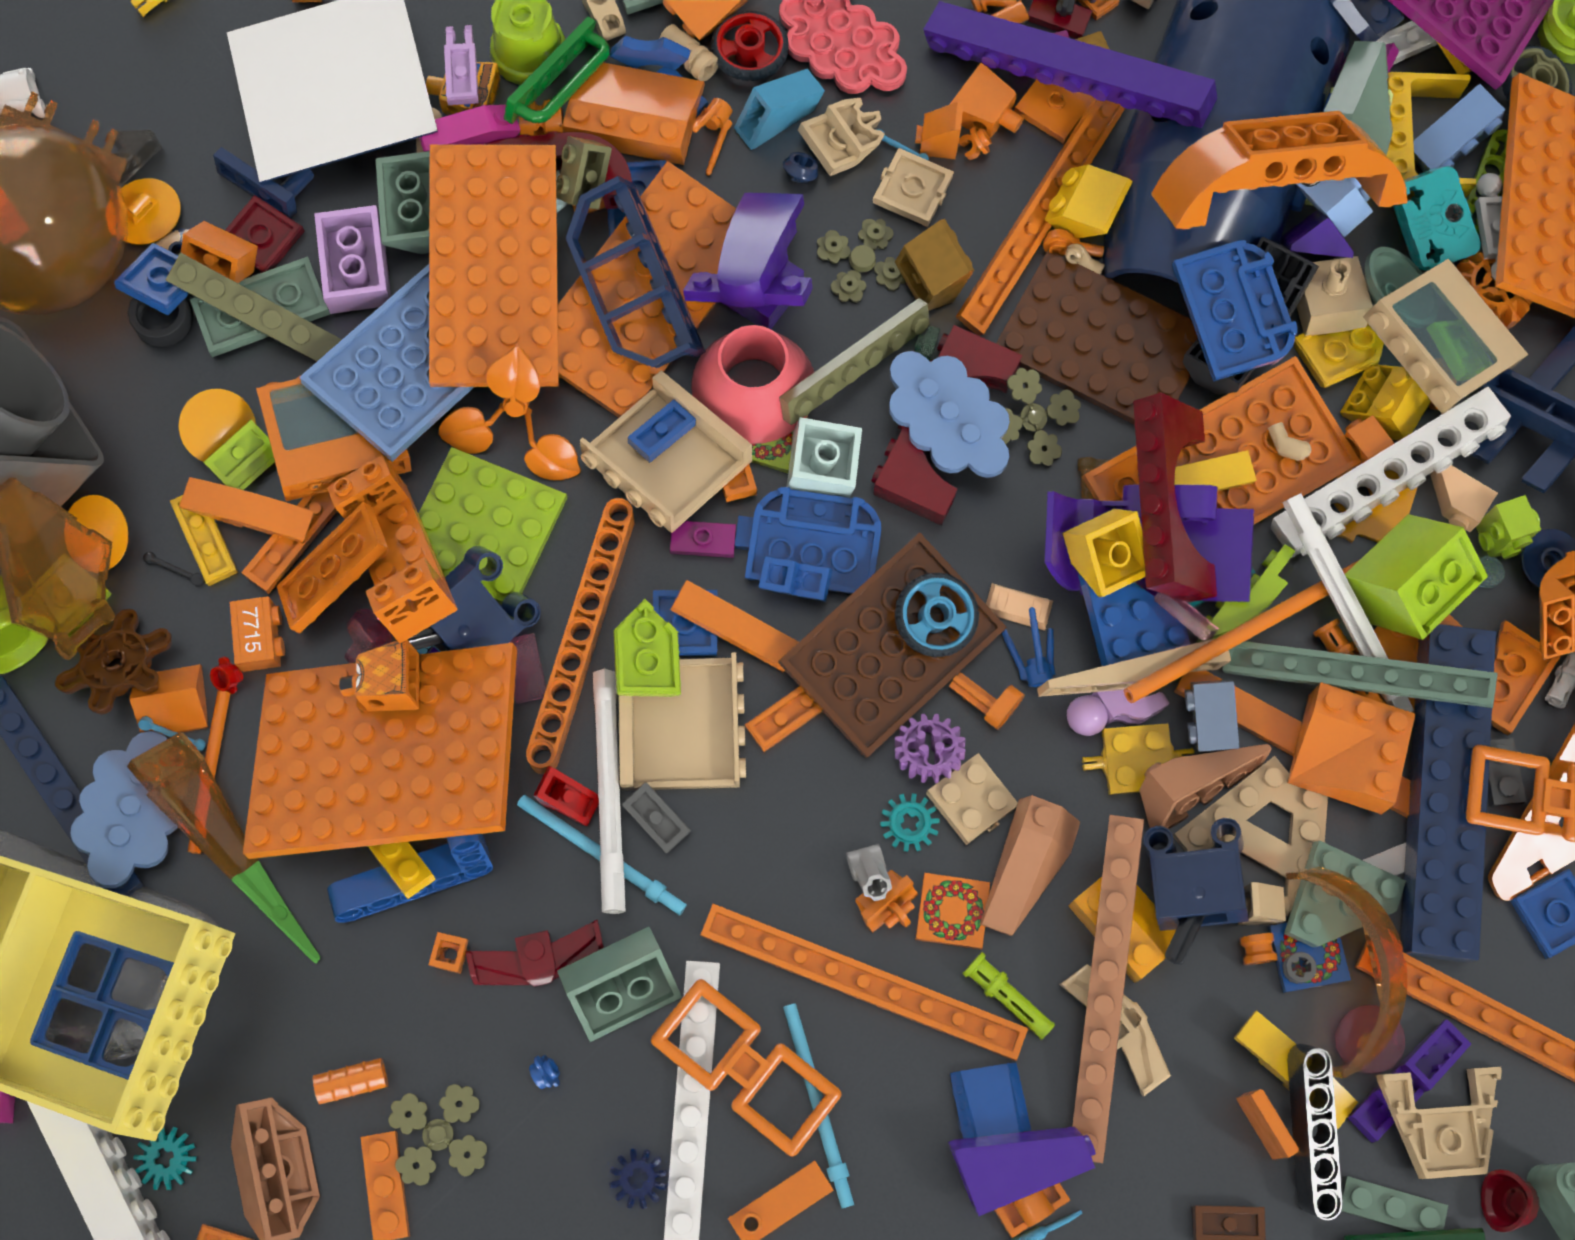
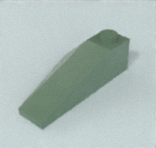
M1354 41L1324 112L1341 111L1348 120L1361 127L1387 155L1393 126L1390 119L1389 105H1391L1387 83L1386 44L1384 42Z

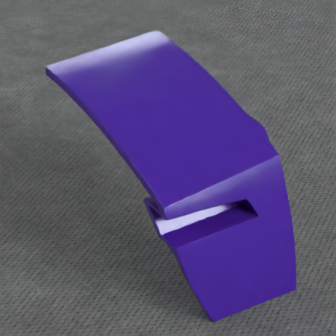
M1124 485L1123 501L1074 499L1054 491H1048L1045 564L1057 583L1066 590L1080 591V595H1083L1078 577L1079 572L1071 564L1063 532L1113 509L1137 511L1142 527L1139 485ZM1175 485L1177 506L1185 531L1201 556L1215 565L1217 596L1199 601L1250 602L1254 509L1217 508V486ZM1145 577L1135 581L1136 584H1138L1140 587L1145 589L1147 592L1152 594L1157 599L1180 600L1147 589Z

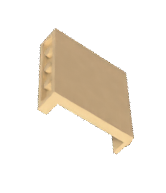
M661 370L652 378L653 389L591 443L584 438L580 439L581 459L590 469L596 468L603 474L605 481L612 488L616 489L618 487L625 493L628 501L633 506L643 508L655 525L658 527L664 526L673 533L752 462V444ZM672 400H675L696 418V426L649 463L628 444L627 437Z
M731 653V658L679 659L681 695L679 696L619 695L620 787L622 791L638 790L645 782L654 790L740 787V778H746V758H739V746H745V726H738V714H744V694H737V682H744L743 662L737 663L736 653Z

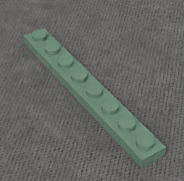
M1247 641L1229 650L1231 661L1223 666V672L1227 674L1319 685L1322 682L1342 689L1493 708L1498 676V673Z

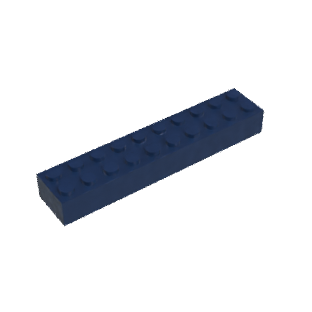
M1439 624L1423 640L1418 639L1417 663L1494 672L1496 631ZM1415 698L1410 769V803L1407 819L1404 880H1406L1403 889L1400 951L1415 957L1463 963L1479 961L1486 826L1469 823L1466 820L1472 749L1476 745L1490 747L1492 708ZM1486 759L1481 812L1487 813L1489 760Z

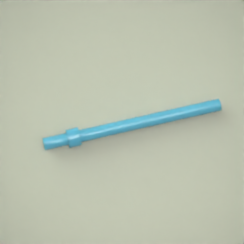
M525 794L520 798L517 803L520 808L600 861L601 849L599 844ZM624 862V878L646 892L645 897L654 903L659 901L679 916L683 913L687 904L666 890L667 886L658 880H650Z
M794 1003L784 1006L783 1009L796 1054L815 1069L797 1005ZM804 1079L811 1106L814 1110L822 1100L823 1095L821 1091ZM827 1115L819 1125L818 1130L829 1168L826 1169L830 1182H834L841 1209L854 1205L847 1177H850L846 1163H842L829 1115Z

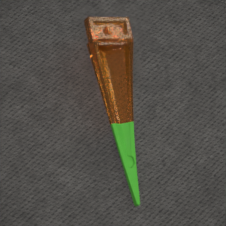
M181 731L131 759L127 767L148 791L146 796L317 964L320 960V955L289 911L257 858L248 859L243 855L245 836L223 797L204 756L188 737Z

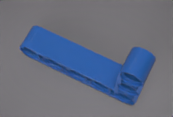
M483 834L446 837L447 844L418 853L436 880L408 900L382 866L332 883L328 886L327 892L335 921L338 923L351 922L488 874L492 871L493 865Z

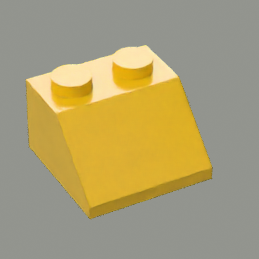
M1089 164L1070 168L1064 174L1062 185L1057 195L1051 200L1049 211L1044 220L1055 229H1064L1069 233H1073L1074 238L1078 239L1107 234L1133 181L1127 177Z
M1113 509L1063 532L1071 564L1098 597H1104L1145 577L1143 535L1137 511Z

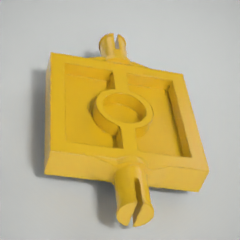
M1168 723L1104 728L1102 730L1103 749L1101 756L1082 757V763H1093L1084 764L1082 768L1083 771L1103 770L1107 778L1108 795L1138 793L1146 778L1144 774L1148 768L1158 762L1164 764L1173 758L1185 757L1182 755L1194 754V749L1174 750L1170 741Z

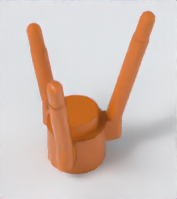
M713 98L708 107H705L696 118L693 132L695 133L704 125L711 130L721 129L705 172L707 176L711 175L727 131L733 124L729 120L733 110L726 101L720 98Z

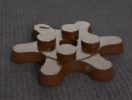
M133 609L120 611L114 618L112 628L105 634L94 635L86 629L75 631L70 636L68 643L72 650L80 653V660L75 667L63 671L56 677L55 686L59 691L66 694H72L83 688H91L92 692L88 700L89 709L100 715L107 714L112 710L116 696L124 695L131 687L145 693H152L158 689L160 678L155 670L150 669L152 658L171 647V633L165 628H159L145 635L137 634L139 617ZM114 659H121V666L117 664L109 667V664Z

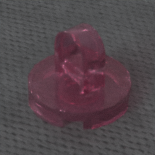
M358 609L347 623L348 632L354 641L345 654V659L348 663H356V657L361 653L391 643L393 635L376 618L377 616L371 609Z

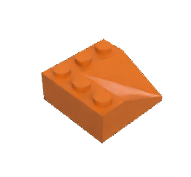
M1320 682L1308 696L1287 783L1382 815L1396 803L1415 713Z

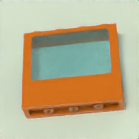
M300 376L285 382H270L263 387L256 388L286 501L328 492L327 487L362 467L365 463L383 455L301 383ZM407 449L393 462L384 456L397 474L412 471Z

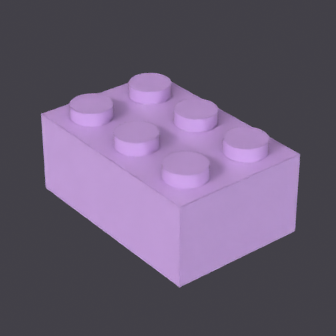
M377 206L314 213L323 299L330 314L380 307L391 297L386 246L381 243L380 216Z

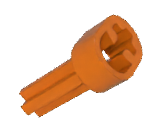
M961 672L953 678L949 685V688L986 715L984 720L997 730L1009 719L1025 696V694L1011 684L996 699Z

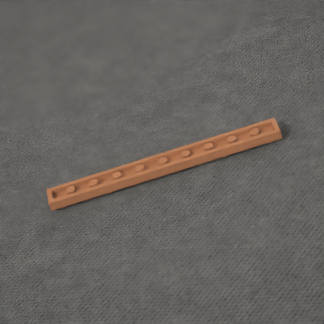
M1115 815L1109 816L1072 1125L1083 1136L1088 1134L1096 1152L1095 1155L1091 1156L1092 1160L1098 1163H1103L1105 1156L1144 819Z

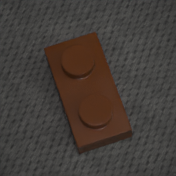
M1193 1206V1240H1266L1265 1207Z

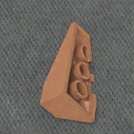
M1269 744L1173 758L1164 764L1160 762L1155 763L1145 772L1146 778L1139 789L1149 827L1164 826L1170 829L1188 818L1187 812L1198 802H1201L1204 806L1207 805L1223 789L1224 784L1231 788L1260 768L1272 748Z
M1033 795L1018 800L980 925L1012 936L1069 857L1080 821L1062 806Z

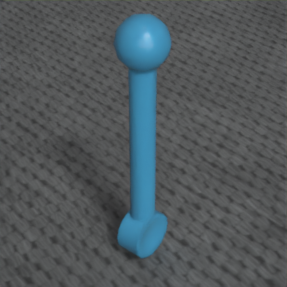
M884 135L882 141L929 161L926 153L919 154Z
M144 716L138 723L141 730H154L192 745L196 751H202L206 746L203 739L198 738L194 740L154 724L150 717Z

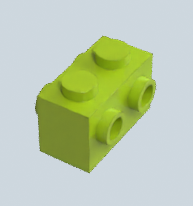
M1526 495L1495 505L1476 526L1479 533L1480 546L1484 551H1487L1490 559L1501 555L1503 559H1508L1522 552L1521 548L1533 543L1532 538L1541 531L1540 518L1537 512L1531 508Z

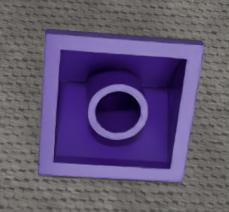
M1316 210L1281 237L1280 242L1290 251L1346 258H1353L1354 251L1330 218L1319 210Z

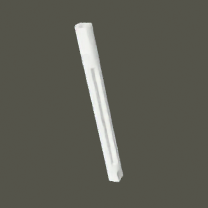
M1300 493L1285 500L1282 503L1360 655L1388 659L1302 494ZM1381 694L1388 705L1409 712L1414 711L1408 697Z
M604 668L593 672L601 849L602 912L620 914L624 913L626 909L621 836L616 673Z

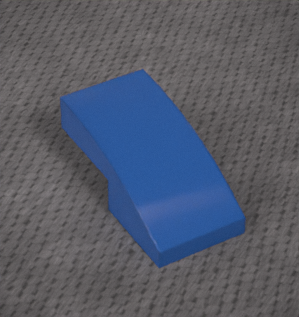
M765 556L759 588L826 602L832 570L830 568L800 564L796 561Z

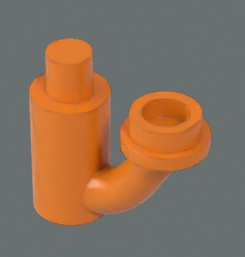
M971 0L977 12H986L987 6H998L1004 9L991 16L1019 24L1029 20L1028 13L1021 0Z

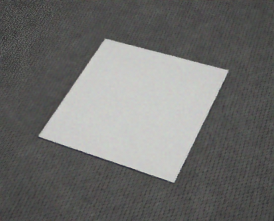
M337 0L227 32L260 183L438 132L404 0Z

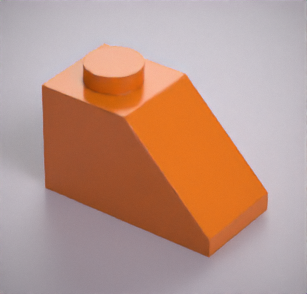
M955 102L924 114L923 126L917 125L915 144H921L920 153H926L928 157L956 159L964 102Z

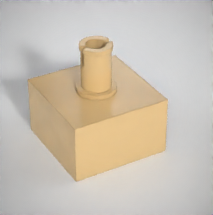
M1358 256L1313 262L1319 268L1296 306L1305 336L1366 327L1367 322L1363 316L1373 305Z

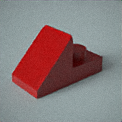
M548 766L533 795L545 808L557 810L584 826H588L599 804L597 793L552 766Z

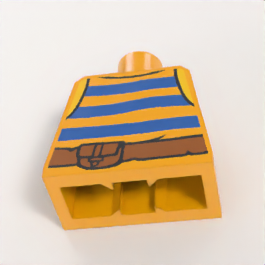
M477 62L479 103L448 105L445 75L444 78L428 76L426 87L428 94L439 96L442 112L449 116L483 105H494L501 78L497 63Z

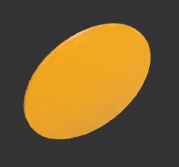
M143 178L132 181L123 186L112 198L108 209L109 225L116 236L127 243L146 245L157 242L167 236L176 226L181 212L180 200L175 190L161 180Z
M208 389L194 395L184 405L179 417V435L188 452L204 462L249 420L252 419L255 424L256 421L250 406L239 395L224 389Z
M88 495L77 500L69 509L64 521L63 535L71 558L82 568L93 572L106 571L117 565L124 556L128 545V526L120 508L107 497Z

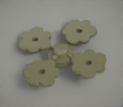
M873 219L863 221L862 230L858 233L859 239L864 241L863 245L855 247L852 252L849 246H847L848 238L840 236L835 230H829L826 232L825 237L818 238L817 245L819 248L817 256L821 260L829 259L831 263L836 264L840 259L849 257V264L854 269L847 274L839 272L836 277L837 280L831 283V291L838 295L841 302H847L848 300L859 302L862 299V291L866 289V283L861 280L859 272L870 271L873 267L877 275L876 282L879 285L885 284V287L890 291H895L899 288L900 284L906 283L893 257H887L885 262L876 263V256L873 250L877 247L885 249L888 241L894 235L893 230L886 226V222L883 219H878L876 222Z
M1019 368L1016 370V375H1012L1007 379V386L1012 390L1011 396L1014 400L1021 399L1023 403L1028 405L1022 409L1020 416L1013 415L1012 410L1006 408L1010 422L1007 433L1002 440L1007 444L1010 440L1018 439V430L1022 426L1029 431H1036L1033 435V440L1027 443V448L1031 451L1029 459L1033 464L1043 463L1045 466H1050L1053 464V459L1061 456L1062 448L1056 444L1058 441L1056 435H1048L1045 431L1041 430L1046 425L1047 415L1051 419H1056V423L1060 426L1066 423H1076L1080 417L1078 409L1081 407V403L1078 399H1074V395L1070 390H1063L1059 395H1051V404L1045 411L1041 405L1033 403L1036 399V394L1042 391V386L1038 383L1040 380L1039 373L1036 370L1026 371L1024 368Z
M456 1084L448 1086L445 1092L446 1097L441 1098L439 1102L440 1107L444 1109L443 1116L445 1120L435 1119L426 1124L427 1118L424 1115L427 1111V1106L424 1102H418L416 1095L412 1093L405 1094L401 1101L396 1100L391 1104L393 1113L388 1118L389 1125L395 1129L400 1128L401 1132L406 1135L410 1134L413 1129H423L422 1138L427 1146L419 1147L417 1150L414 1147H408L404 1152L405 1156L397 1159L395 1168L402 1174V1181L404 1183L410 1184L414 1182L418 1186L426 1185L430 1180L429 1173L434 1172L436 1169V1163L431 1160V1150L440 1151L448 1146L449 1152L452 1155L449 1158V1165L457 1168L460 1175L470 1176L475 1169L483 1168L485 1161L482 1157L487 1153L486 1144L483 1141H475L472 1135L464 1136L463 1140H453L454 1133L449 1124L455 1123L458 1120L466 1123L470 1120L471 1114L478 1111L480 1102L473 1096L471 1087L465 1086L461 1088ZM457 1102H462V1106L457 1107ZM411 1112V1117L407 1118L406 1113ZM469 1152L471 1156L469 1158H465V1153ZM415 1163L420 1164L418 1169H414Z

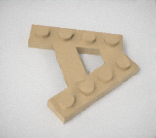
M1274 756L1177 831L1173 838L1185 852L1210 849L1213 847L1211 837L1213 823L1221 818L1236 820L1240 825L1244 841L1241 853L1286 878L1284 896H1287L1289 899L1290 914L1312 844L1319 840L1325 843L1328 797L1287 783L1289 772ZM1269 802L1291 813L1288 844L1246 820ZM1224 835L1220 838V840L1223 842L1232 841L1235 838V836Z

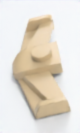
M1086 964L1059 984L1086 1007L1091 966ZM1124 995L1117 1050L1122 1047L1140 1093L1144 1097L1171 1075L1148 1024L1147 1015L1137 1002H1133Z

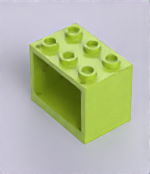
M1409 514L1345 573L1370 624L1421 640L1434 630L1488 577L1464 527Z

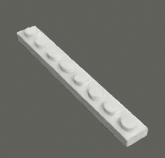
M686 961L684 995L699 979L705 980L718 991L720 963ZM701 996L681 1021L679 1049L707 1072L711 1073L717 1008ZM679 1066L677 1070L664 1240H699L710 1090H707Z

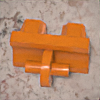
M893 870L887 872L892 889L888 891L885 899L874 901L870 897H865L863 893L856 898L855 901L861 911V916L872 933L884 923L889 929L897 922L905 928L911 924L907 914L915 908L911 901L918 896V893L913 887V881L907 875L902 878Z

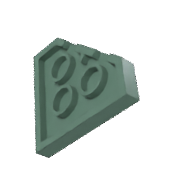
M1320 840L1315 841L1312 844L1284 934L1311 947L1326 944L1396 912L1406 880Z

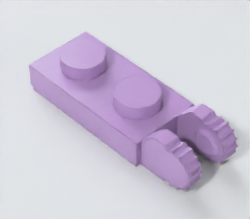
M465 25V43L455 44L456 34L453 26L446 27L444 56L448 105L479 103L477 58L472 25Z

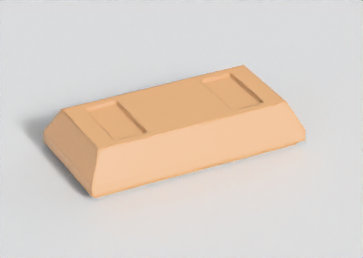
M994 583L991 584L986 605L998 618L1031 627L1029 608L1034 607L1038 629L1043 631L1046 630L1053 600Z

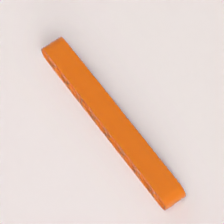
M623 498L611 499L604 507L529 740L526 757L531 768L538 774H544L548 766L556 769L634 527L632 506ZM616 512L627 514L623 521L611 519L612 515ZM607 541L618 543L617 548L611 551L604 550L602 546ZM598 570H605L609 573L607 578L601 581L592 578L593 574ZM590 599L599 601L598 607L594 610L584 609V603ZM586 629L590 632L588 638L582 641L573 638L577 630ZM570 659H577L580 661V665L574 671H567L564 669L565 662ZM567 689L571 694L566 701L559 702L554 700V695L558 690ZM554 719L561 722V726L556 732L550 733L544 730V726L549 720ZM547 750L551 752V757L546 763L538 764L534 761V757L539 751Z

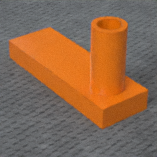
M813 1161L730 1216L728 1220L740 1240H760L834 1190L816 1161Z

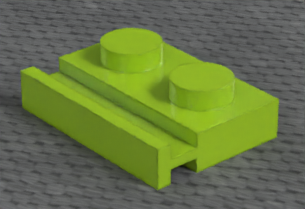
M251 419L203 463L224 485L244 490L275 462L268 436Z

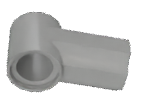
M879 844L847 852L846 856L854 881L858 880L864 896L870 897L874 901L885 899L888 891L892 889V885Z

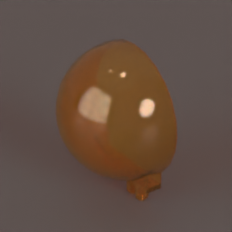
M32 91L22 112L6 104L0 112V310L18 315H48L72 309L92 298L111 280L122 261L128 239V210L119 181L128 160L111 153L118 136V131L112 128L106 135L103 148L92 144L94 137L99 131V122L92 120L84 140L50 125L58 104L52 100L46 105L42 121L30 116L38 102V94Z

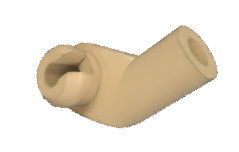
M1076 243L1067 247L1065 257L1069 263L1082 265L1098 274L1102 273L1105 264L1091 258L1083 245Z
M1283 422L1268 427L1279 455L1296 461L1304 460L1310 455L1311 445L1307 441L1288 437Z

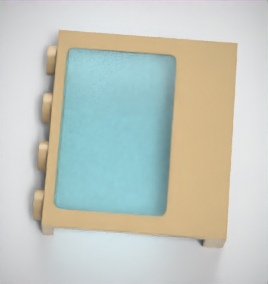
M1449 259L1383 297L1363 316L1365 321L1441 414L1450 410L1462 398L1508 368L1512 369L1529 355Z

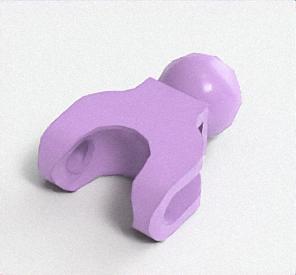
M1123 690L1093 692L1092 695L1075 698L1070 703L1067 709V720L1069 727L1077 734L1092 736L1101 732L1105 725L1107 726L1112 722L1139 726L1162 712L1170 702L1162 692L1143 697L1134 703L1127 701Z

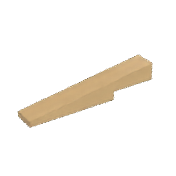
M1214 639L1050 679L1037 688L1038 697L1124 690L1128 686ZM1229 650L1190 672L1218 670L1231 661Z

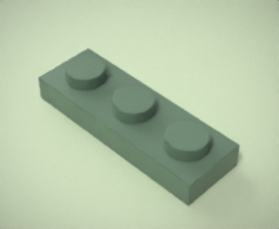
M1343 1176L1341 1212L1409 1232L1444 1230L1448 1205L1349 1176Z

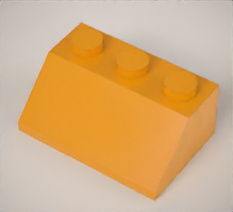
M1102 877L1068 905L1094 937ZM1138 885L1136 886L1126 974L1134 983L1145 977L1165 959V952L1176 932V929L1160 931L1156 919L1155 905Z

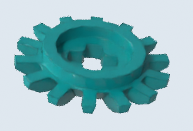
M914 793L911 795V801H906L904 794L899 795L901 803L898 805L891 799L888 803L893 810L889 812L883 809L882 814L887 816L889 821L880 822L881 827L890 828L889 832L883 834L884 838L887 839L894 836L896 838L892 843L894 848L897 847L900 841L903 842L904 852H908L909 844H914L917 852L921 851L920 841L929 846L932 842L927 838V835L937 836L938 831L932 829L931 825L940 823L939 818L931 819L930 814L936 811L935 806L927 810L924 806L928 799L924 797L921 803H917V794ZM908 814L911 818L915 816L918 818L919 821L915 824L916 831L912 832L909 828L903 829L901 827V824L904 822V815Z
M163 1127L158 1134L156 1142L149 1140L150 1143L148 1145L141 1141L137 1144L138 1147L144 1150V1154L133 1156L134 1160H143V1165L136 1168L135 1171L138 1174L145 1170L147 1173L141 1182L146 1184L153 1178V1189L158 1190L161 1181H164L166 1190L172 1189L171 1180L173 1179L179 1185H182L184 1181L180 1174L185 1172L191 1175L193 1172L186 1165L187 1162H196L197 1156H188V1151L196 1148L195 1144L192 1143L185 1146L183 1142L189 1135L185 1132L179 1138L175 1137L178 1129L176 1127L171 1129L169 1135H165ZM162 1148L166 1152H173L174 1157L169 1160L170 1166L168 1168H165L163 1164L157 1165L155 1159L160 1156L159 1150Z

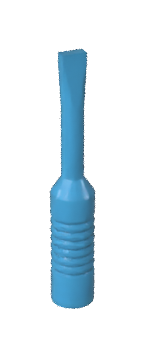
M1080 1210L1046 1226L1038 1225L1010 1240H1042L1048 1232L1071 1222L1083 1213Z

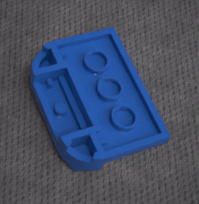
M1246 240L1235 241L1174 260L1172 263L1213 382L1268 364L1272 366L1278 363L1291 350L1295 341V335L1297 334L1296 321L1292 322L1272 268L1274 263L1273 257L1269 252L1265 253L1261 248L1246 243Z
M790 487L778 488L763 497L756 506L745 579L760 581L764 558L767 556L796 561L800 564L830 568L832 575L828 591L852 594L876 571L881 521L872 506L858 497L848 498L792 490Z

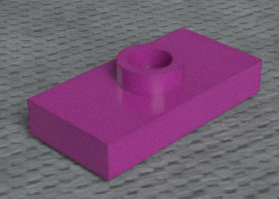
M685 521L671 533L670 554L734 558L736 524Z

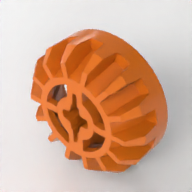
M1480 251L1462 259L1456 266L1459 272L1507 329L1515 326L1529 311L1530 304L1533 301L1518 295L1509 299L1506 294L1508 291L1495 287L1496 280L1491 275L1490 264L1496 261L1495 259H1484V255ZM1484 267L1487 273L1476 285L1477 272Z

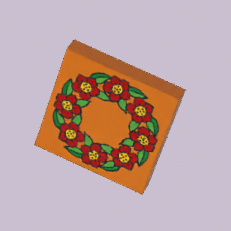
M924 873L915 940L982 950L985 926L980 925L989 897L990 882Z

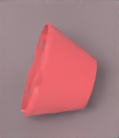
M758 325L740 327L713 342L705 350L706 352L700 356L692 376V396L750 444L772 442L794 431L797 422L790 425L783 420L779 397L814 373L811 362L803 350L789 338ZM762 360L773 365L780 372V375L767 385L746 387L734 382L728 377L727 373L740 362Z

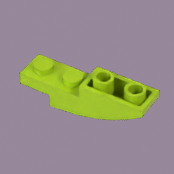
M1286 544L1283 545L1279 552L1272 549L1261 564L1266 567L1263 574L1258 576L1255 573L1251 578L1250 602H1217L1215 606L1220 610L1214 618L1207 615L1197 629L1202 634L1196 643L1218 638L1266 610L1288 584L1278 574L1295 553V550Z

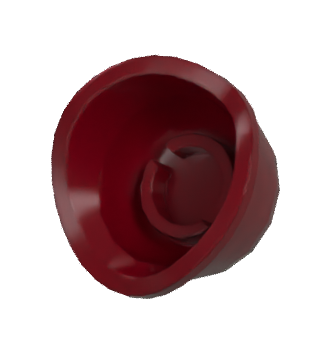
M1498 1169L1487 1174L1481 1190V1206L1484 1217L1493 1230L1511 1232L1530 1224L1537 1217L1540 1200L1537 1191L1529 1182L1509 1170Z

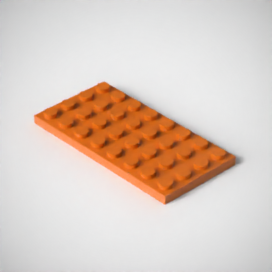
M1518 73L1512 78L1495 287L1575 318V96Z
M430 144V387H489L486 380L489 367L516 345H519L534 364L539 375L540 387L559 386L556 145Z
M667 161L640 197L685 301L683 289L693 273H718L723 243L736 208ZM626 216L595 257L632 238L626 227V223L629 222ZM640 247L591 271L608 313L653 290L650 284V279H652L651 273L648 268L643 266L638 256ZM580 275L558 304V376L620 418L653 389L652 378L661 370L665 373L673 361L659 368H654L613 352ZM661 298L612 322L623 348L651 359H655L677 348L674 341L676 333L672 324H668L662 313L664 304ZM685 301L696 329L716 302Z
M1294 356L1241 386L1238 392L1229 393L1200 409L1203 412L1205 442L1182 448L1176 467L1248 450L1257 481L1217 491V508L1254 509L1255 525L1283 509L1284 505L1282 502L1300 493L1304 497L1361 464V461L1347 438H1345L1344 433L1301 363ZM1283 422L1288 437L1307 441L1311 445L1310 455L1300 461L1279 455L1268 427ZM1136 446L1083 475L1082 479L1095 500L1123 501V486L1139 485Z

